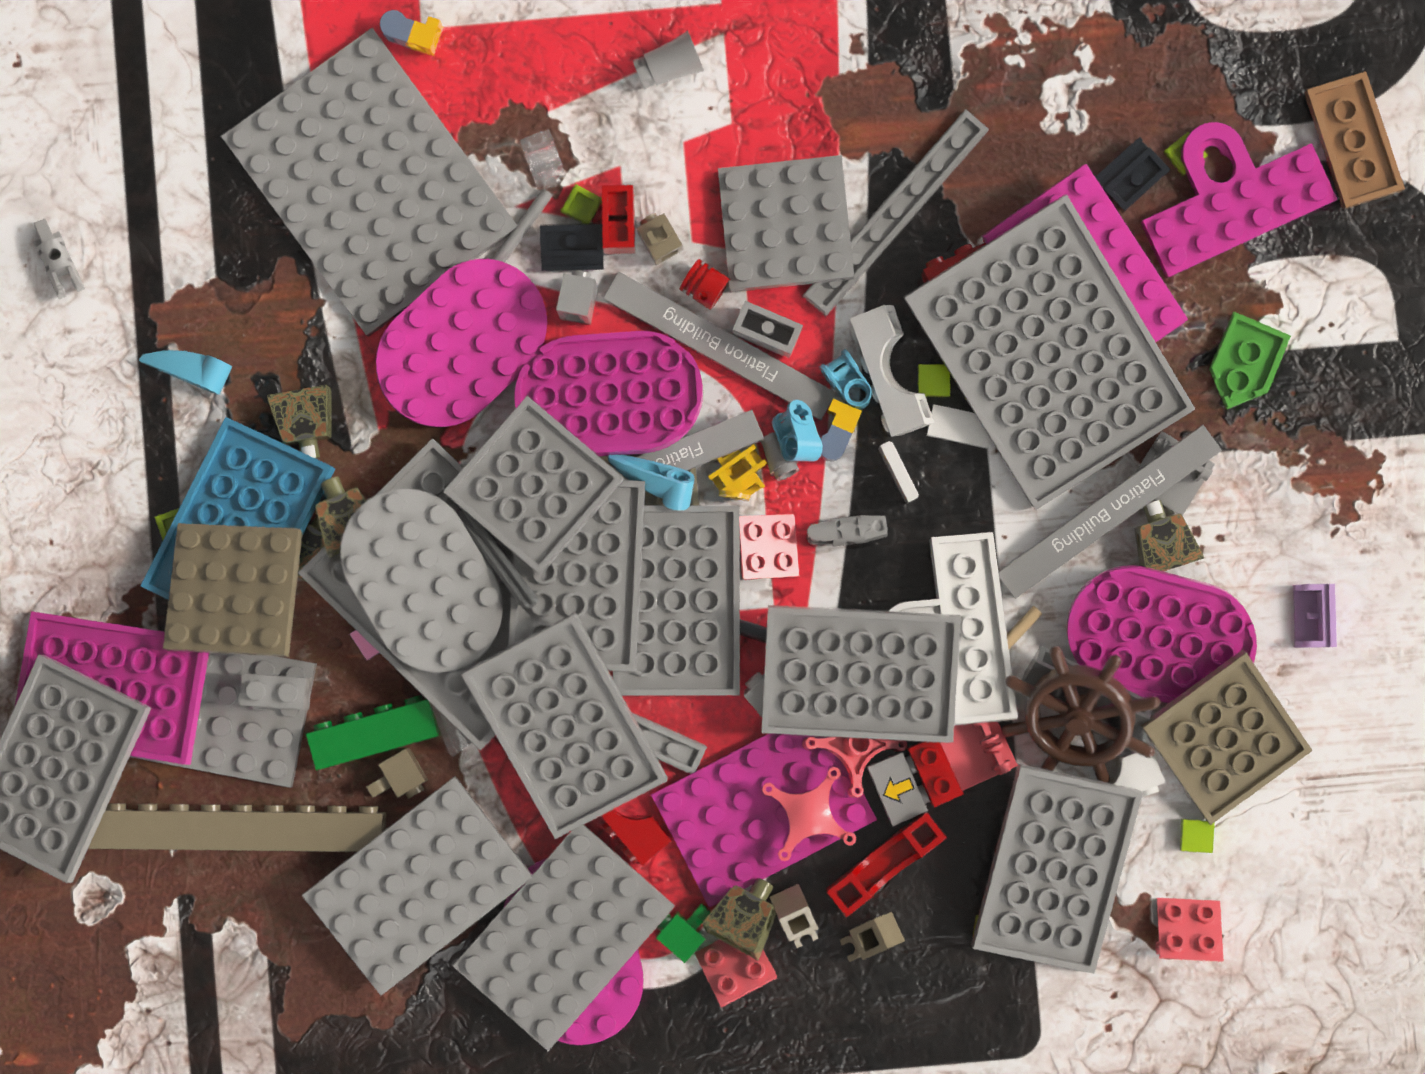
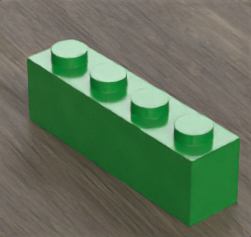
M422 695L405 699V706L393 709L391 703L374 708L375 715L363 718L362 712L343 717L345 723L333 726L331 721L313 725L314 732L307 733L306 736L316 771L441 736L434 705L429 700H424Z

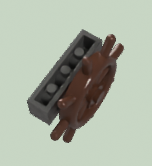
M1040 646L1025 670L1022 680L1013 675L1005 679L1007 687L1028 697L1025 709V721L1004 725L1002 727V734L1006 737L1029 733L1038 748L1048 755L1041 769L1054 771L1059 762L1079 767L1092 766L1097 781L1109 783L1110 777L1104 763L1116 758L1125 748L1146 758L1154 756V748L1138 740V737L1143 731L1140 725L1149 722L1152 709L1159 707L1160 700L1156 696L1143 698L1127 690L1113 677L1121 664V658L1118 655H1111L1102 670L1089 666H1081L1065 658L1061 648L1058 646H1053L1050 650ZM1040 704L1060 714L1041 717ZM1065 726L1059 738L1048 730ZM1092 730L1109 740L1097 745ZM1076 735L1081 736L1084 747L1071 744Z

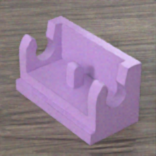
M1335 584L1293 585L1295 648L1337 647Z

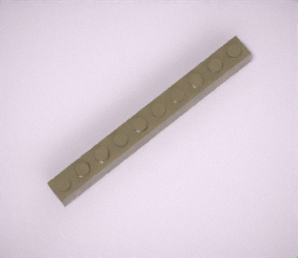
M108 803L88 849L358 852L386 830V812H378V806H359V812L346 811L347 806L342 805L327 806V811H315V805H296V811H283V805H264V811L252 810V805L248 804L233 805V810H220V804H201V810H189V804H170L169 810L157 809V804L154 803L138 804V809H126V803Z

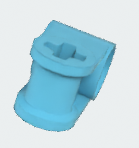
M846 349L842 350L841 355L827 365L821 364L819 366L827 382L836 390L845 404L859 410L865 409L869 405L872 395L871 387ZM853 388H861L865 391L866 398L863 401L855 402L849 398L848 393Z
M793 400L787 406L784 413H778L772 420V427L776 433L781 454L786 461H816L822 454L823 445L813 420L812 411L803 401Z

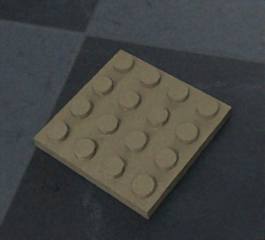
M178 523L163 649L168 651L289 657L302 530L298 528Z
M1243 650L1153 714L1149 722L1140 725L1210 825L1313 751L1253 661Z

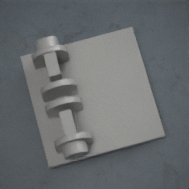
M1161 431L1137 471L1179 441ZM1208 460L1154 500H1161L1163 506L1176 514L1181 513L1183 515L1203 482L1207 481L1213 471L1211 469L1215 464Z

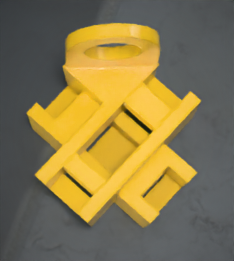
M754 444L742 453L738 450L716 459L721 467L708 477L718 488L719 497L749 502L752 494L765 487L756 472L763 468L767 462L765 459L762 460L755 451L756 447Z

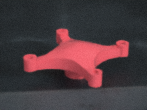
M808 737L803 740L802 746L805 750L819 748L834 754L843 763L849 774L850 787L848 795L851 798H857L863 794L862 775L871 758L884 750L904 751L907 748L906 740L828 737L823 739Z
M830 767L827 771V776L819 786L801 794L782 792L770 782L763 785V793L777 799L786 810L789 819L787 841L783 848L778 851L780 860H789L793 848L801 840L815 834L837 836L847 845H853L856 842V836L852 832L843 830L835 822L829 808L831 786L840 776L838 768ZM835 770L836 775L831 776V771ZM767 786L772 788L770 792L766 791ZM848 836H852L851 841H847ZM782 852H787V856L783 857L781 855Z

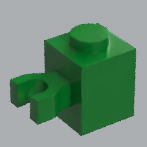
M701 903L688 919L678 911L673 917L668 914L656 927L660 931L656 939L681 961L686 963L706 939V936L697 928L704 922L711 911Z

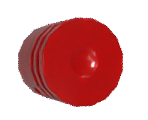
M698 259L684 278L679 290L682 292L686 290V295L690 296L692 294V299L712 310L727 288L730 278L713 267L709 269L707 263L703 265L702 260Z

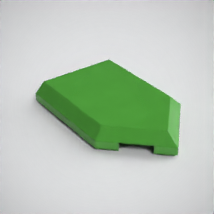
M1234 311L1209 368L1226 410L1268 393L1291 338V335Z

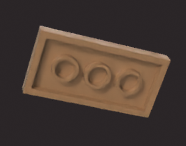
M1366 71L1307 89L1304 92L1342 209L1398 193L1405 189Z

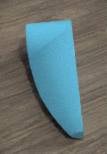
M178 350L143 354L139 359L140 362L216 395H220L232 369L231 365L212 356Z
M627 455L608 456L609 463L629 481H645V491L661 498L663 505L667 508L678 511L686 510L690 507L695 479L691 472Z

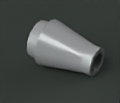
M775 432L766 435L764 440L760 441L765 452L770 475L775 476L777 481L787 479L799 471L797 466L799 461H786L783 458Z

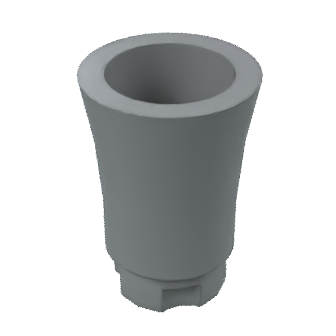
M688 30L672 41L644 53V57L633 60L644 89L654 84L658 86L685 75L704 71Z

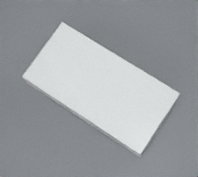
M933 405L931 414L934 423L928 426L926 436L986 449L989 448L990 437L975 413Z
M888 441L880 445L878 449L905 503L907 504L917 499L919 494L893 443Z

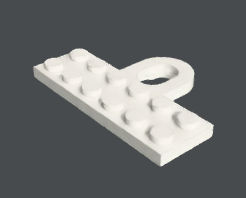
M993 532L931 537L929 542L937 599L903 602L894 606L889 611L961 616L954 726L1016 720L1018 716L1014 690L1005 684V679L1012 675Z

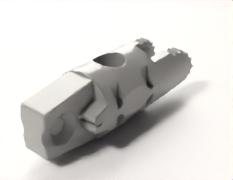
M46 219L35 222L34 226L40 239L33 241L44 263L47 275L58 299L66 297L65 289L58 277L65 274H70L71 282L74 288L77 289V292L84 290L85 287L67 252L60 232L52 234ZM56 255L60 256L57 260H51Z
M859 515L830 519L829 522L811 524L809 529H807V540L813 546L833 545L835 547L860 544L887 537L885 516Z

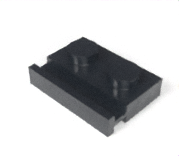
M1139 137L1095 178L1108 198L1124 213L1171 169Z
M602 223L540 224L541 271L604 270Z

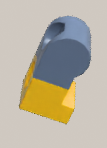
M397 10L387 11L380 19V27L387 40L434 56L443 29L439 19L428 16L426 24L406 18Z
M836 399L832 400L827 413L835 417L828 433L821 437L823 447L820 457L822 459L832 462L841 458L860 417L861 410Z

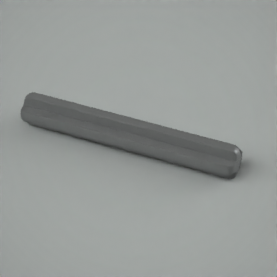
M462 508L458 509L456 514L464 524L472 540L519 605L525 610L535 606L538 603V598L489 531Z

